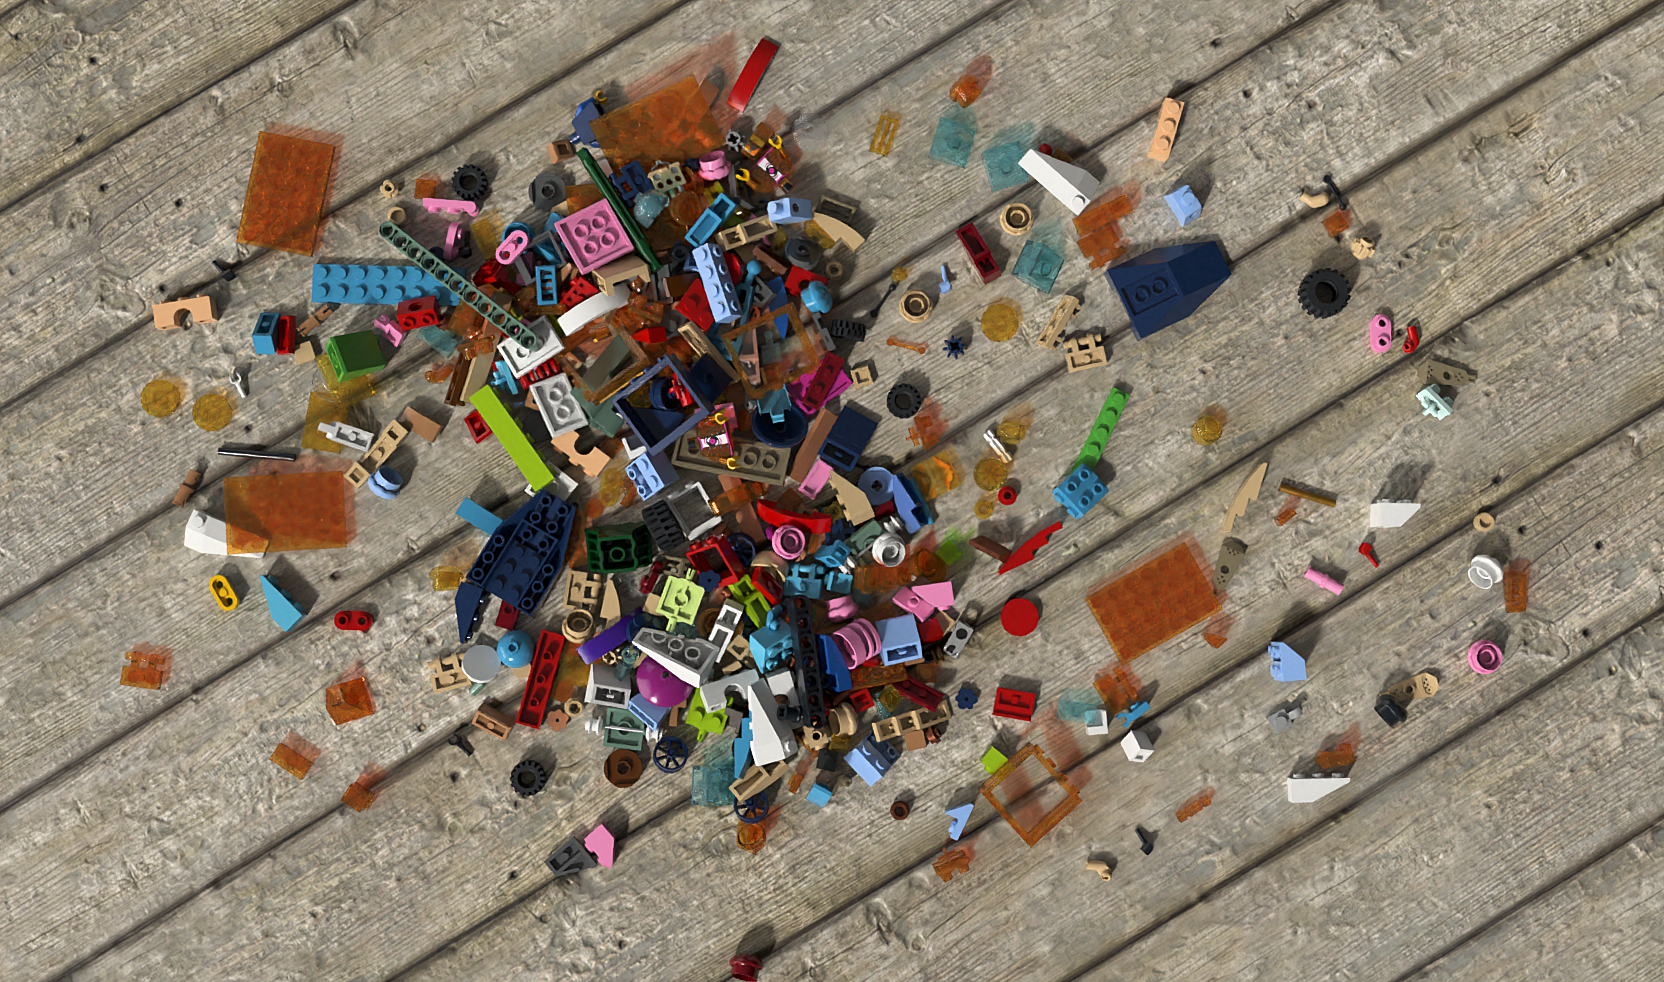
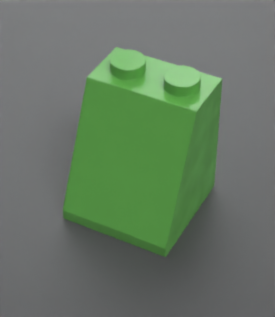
M372 329L329 338L325 348L339 383L384 369L385 363H387L384 352L380 351L378 346L380 345L379 338L376 334H373Z

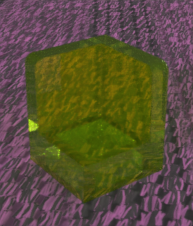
M950 540L946 541L935 552L947 566H950L963 554Z

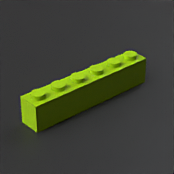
M487 384L470 396L469 399L535 492H540L543 488L545 489L557 480L555 476L557 472L551 464L547 465L544 461L546 456L541 449L534 447V439L529 433L525 434L522 430L524 426L518 417L514 418L510 412L513 410L509 404L502 402L499 390L495 386L492 388V386Z

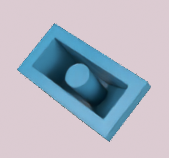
M260 313L252 333L256 354H276L280 313Z

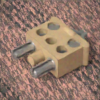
M660 159L656 161V165L647 177L657 192L656 197L661 196L665 207L671 205L667 193L673 199L678 196L675 191L678 189L683 200L688 198V194L684 188L686 181L679 168L680 163L675 162L671 164L667 161L662 162ZM659 163H660L661 165H666V164H667V166H665V167H663V168H660V169H658V170H655V169L659 166Z

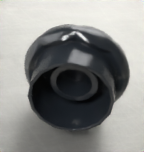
M1388 694L1379 696L1380 702L1374 707V710L1391 728L1399 721L1405 722L1407 720V710L1396 698Z

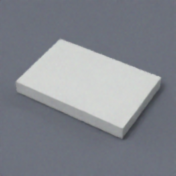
M543 315L527 326L543 340V346L539 351L532 352L519 345L511 337L497 345L516 379H519L566 348L546 315ZM534 338L530 339L529 346L534 343Z
M566 372L529 386L552 439L588 425V420L581 405L570 394L573 387Z

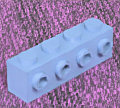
M706 243L693 250L692 252L715 322L730 323L744 316L721 246Z

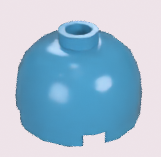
M512 630L500 638L497 644V653L504 665L510 668H522L533 661L537 647L535 640L530 634L522 630Z

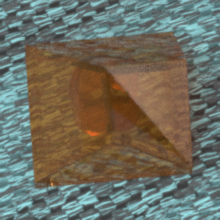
M363 677L326 688V709L336 726L374 714Z

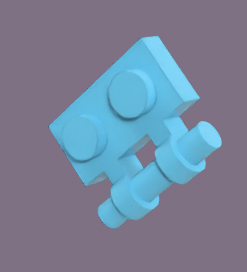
M801 562L788 563L789 571H793L792 577L787 576L784 582L783 595L804 594L808 598L821 599L824 580L816 578L817 574H825V567L818 566V564L803 565ZM801 572L809 573V578H800Z

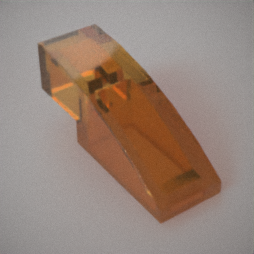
M1124 194L1072 219L1079 236L1082 237L1112 224L1135 211L1128 196Z
M750 480L707 500L715 518L758 500V498H762L768 494L764 483Z

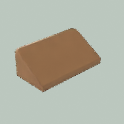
M486 703L480 705L472 720V724L503 741H506L516 722L515 719Z

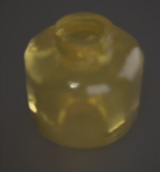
M1004 419L1001 425L997 426V436L1000 437L1001 442L1004 444H1019L1021 440L1025 439L1026 427L1020 420Z

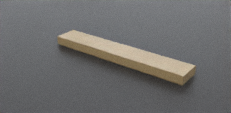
M494 291L491 299L509 311L513 297ZM505 316L501 318L500 323L505 321ZM486 318L459 398L460 401L470 404L473 403L469 397L485 386L502 330Z

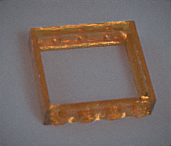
M793 302L787 303L720 335L749 398H756V400L767 396L766 392L773 390V392L784 388V383L790 381V384L800 380L801 375L805 373L811 375L818 371L817 367L821 366ZM787 313L810 363L754 390L731 340Z
M613 316L609 324L595 323L592 320L583 325L584 328L568 337L565 335L561 338V341L566 348L553 356L558 364L561 362L564 365L561 368L568 377L571 375L574 378L571 381L577 389L581 388L584 391L581 394L587 402L592 401L595 407L629 384L633 378L642 375L643 370L651 365L646 354L615 316ZM607 325H610L637 361L592 392L564 355Z
M1027 742L977 789L1032 848L1079 805L1082 799L1078 796L1080 793L1073 784L1069 786L1066 783L1069 779L1063 772L1060 771L1058 773L1054 769L1056 764L1049 757L1045 759L1042 756L1045 752L1038 744L1033 746L1030 742ZM1033 754L1069 795L1027 832L991 791Z

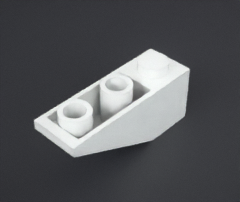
M1313 773L1312 777H1305V774H1293V777H1287L1288 801L1292 803L1314 802L1349 783L1350 777L1344 776V773H1332V776H1324V773Z

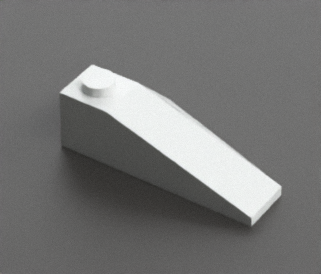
M642 627L632 641L635 646L677 677L697 688H700L709 675L720 650L718 646L704 639L685 638V635L680 634L673 636L666 634L664 631Z
M760 678L748 685L749 710L752 711V722L749 724L750 729L753 731V741H750V746L756 766L785 759L797 752L798 748L795 737L787 720L779 721L777 719V708L779 706L764 678Z

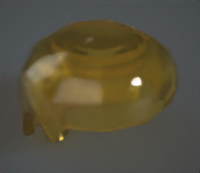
M1212 415L1200 417L1191 429L1193 439L1203 446L1214 444L1223 433L1222 424Z

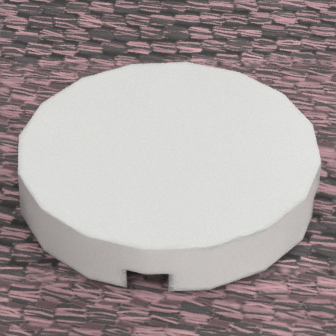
M476 645L469 648L462 660L464 674L471 681L477 683L491 681V679L498 675L501 667V660L498 657L497 651L486 645Z

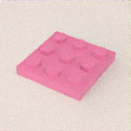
M606 198L554 223L557 232L582 275L634 250L632 243Z

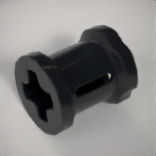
M782 703L777 708V719L779 721L790 720L793 723H799L802 719V708L800 706L790 707Z

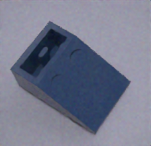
M844 406L820 447L817 456L851 474L878 423Z

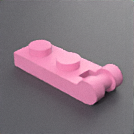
M423 198V206L428 209V212L440 213V210L447 211L449 214L468 212L474 217L480 212L478 206L471 201Z

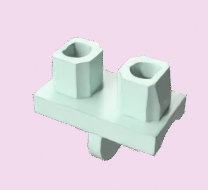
M1437 384L1426 387L1416 397L1425 407L1422 412L1425 416L1431 413L1434 417L1441 420L1453 412L1452 406L1454 401L1447 396L1442 399L1438 395L1441 390Z

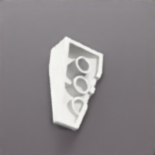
M1031 148L1018 162L1022 168L1077 216L1091 201L1100 183L1085 169L1073 166Z
M194 509L186 525L184 545L201 553L263 558L271 541L202 510Z

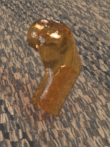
M446 364L440 372L428 370L424 377L431 384L443 383L454 370Z
M623 479L620 482V487L623 488L625 496L620 504L629 508L636 496V490L631 480Z

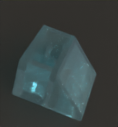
M693 765L691 805L705 807L734 805L735 795L729 787L737 780L735 778V765Z

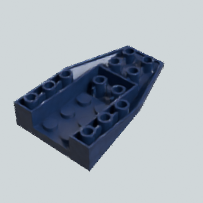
M1215 241L1155 248L1112 267L1104 273L1111 290L1116 291L1131 321L1129 326L1137 342L1189 317L1232 275Z
M543 488L495 529L465 578L535 619L563 567L577 508Z

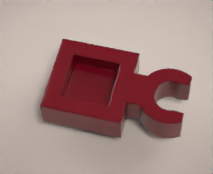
M659 561L653 562L649 573L643 575L640 580V592L643 594L652 592L659 577L658 574L664 565Z

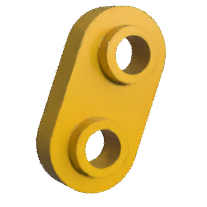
M213 576L209 581V589L218 605L225 611L235 610L239 606L240 599L231 582L226 576ZM220 581L223 582L222 588L218 587ZM229 598H232L233 603L231 605L228 604Z

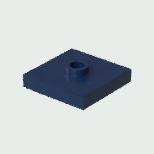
M704 353L688 371L712 404L733 380L707 353Z

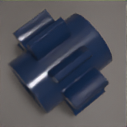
M952 335L951 341H944L947 347H944L942 351L948 352L947 358L952 355L957 360L959 353L961 355L965 354L961 350L966 347V344L960 342L962 337L954 339ZM956 343L958 345V350H954L953 352L951 351V345H954Z

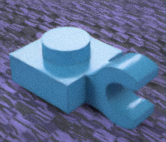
M1138 700L1130 706L1131 710L1128 713L1121 712L1116 715V719L1124 716L1126 722L1122 726L1124 728L1128 727L1134 719H1137L1151 707L1146 701L1140 702Z

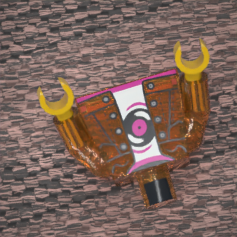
M775 134L777 137L775 143L770 138L768 140L775 149L771 147L749 171L740 168L744 175L741 177L736 174V178L744 180V183L756 192L775 193L780 188L785 194H788L794 188V185L787 180L791 176L792 163L789 153L784 145L781 144V137Z
M723 409L720 412L711 413L704 418L696 429L697 437L688 438L687 442L690 450L700 448L702 457H707L709 460L728 465L730 469L740 467V464L738 465L735 462L740 457L738 455L732 457L736 449L728 423L729 417L723 416V413L726 412Z

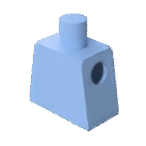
M1188 185L1180 186L1164 196L1182 227L1200 216L1202 206Z
M788 197L768 203L767 210L770 222L788 225L813 219L811 200Z
M641 693L631 698L628 709L655 732L672 709V707H659L649 703L643 698Z

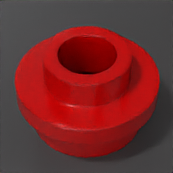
M1005 486L998 492V500L1003 505H1011L1017 499L1015 489L1010 486ZM1005 492H1009L1011 494L1010 499L1004 498Z

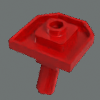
M510 253L505 254V258H509ZM497 258L485 262L472 278L476 287L491 284L498 290L500 287L504 288L515 297L522 290L521 287L507 278L510 275L506 271L508 265L500 263Z

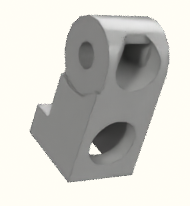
M958 619L942 651L956 659L974 631V627Z

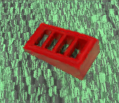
M665 327L646 328L632 334L631 340L647 343L666 342Z
M555 357L540 364L537 370H535L538 377L537 380L533 373L534 369L528 372L532 382H528L526 375L520 377L519 380L523 389H527L532 384L560 374L561 371ZM540 368H543L544 373L546 375L545 377L543 376Z

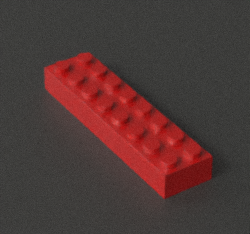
M542 629L516 719L517 724L541 729L566 637L563 634Z

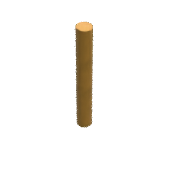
M1280 484L1278 491L1330 507H1335L1336 500L1288 485Z

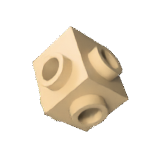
M803 726L805 733L802 734L805 745L809 744L810 749L815 748V750L826 747L825 743H828V737H831L828 726H823L820 729H811ZM819 733L820 737L814 738L813 734Z

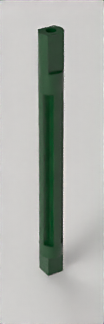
M583 147L576 153L603 197L607 199L616 217L652 271H659L664 266L654 252L653 247L595 158L587 148Z

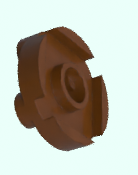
M630 749L615 750L604 763L605 777L618 788L632 786L640 779L643 772L641 758L635 751ZM622 763L629 767L625 774L622 773V770H618Z

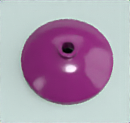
M649 655L639 665L636 678L639 692L645 700L655 706H676L686 700L693 690V685L677 677ZM667 672L670 676L663 678L662 674Z

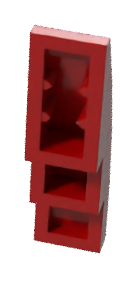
M1060 521L1041 530L1024 542L1011 554L1007 563H1003L997 571L998 575L1035 559L1032 551L1049 543L1046 536L1063 528Z

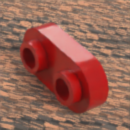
M340 611L334 617V624L341 630L365 631L373 626L374 617L366 611ZM342 617L346 618L345 624L341 623ZM362 617L365 618L366 621L363 625L360 623V619Z

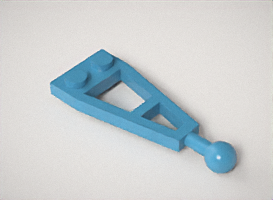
M750 260L747 263L748 274L744 283L740 282L735 288L738 298L743 290L747 291L742 310L744 316L741 317L737 341L734 342L716 335L722 323L715 321L706 335L726 360L734 363L738 362L745 342L755 291L751 284L755 275L759 274L762 269V265L758 260Z

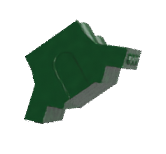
M645 521L617 525L605 524L601 527L591 526L585 529L588 567L590 571H603V574L637 571V568L653 564L650 531Z

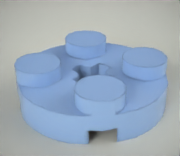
M883 467L869 468L861 475L858 481V489L866 494L871 505L883 504L891 500L894 495L893 475ZM875 481L883 485L878 492L871 487V485L875 484Z

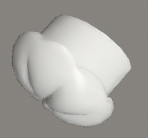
M884 533L878 537L872 548L874 559L879 564L888 567L900 564L905 557V543L902 537L895 533Z
M1477 555L1471 561L1468 575L1476 586L1488 589L1494 583H1498L1503 579L1504 570L1497 559L1489 555Z

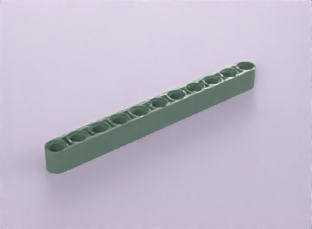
M385 221L380 225L379 234L519 345L532 352H537L542 348L543 340L539 335L402 228L389 221ZM407 239L406 244L402 246L403 241ZM421 250L420 255L416 257L417 252ZM435 261L434 266L430 268L431 262ZM449 272L448 277L444 279L445 273ZM463 283L462 288L458 290L459 284ZM477 293V298L472 301L473 295ZM491 304L490 311L486 312L487 306ZM505 316V321L500 323L501 318ZM520 327L519 333L515 335V329ZM534 338V343L529 346L530 339Z

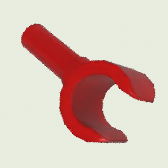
M1363 542L1358 548V552L1366 556L1374 567L1377 568L1379 564L1370 554L1373 547Z

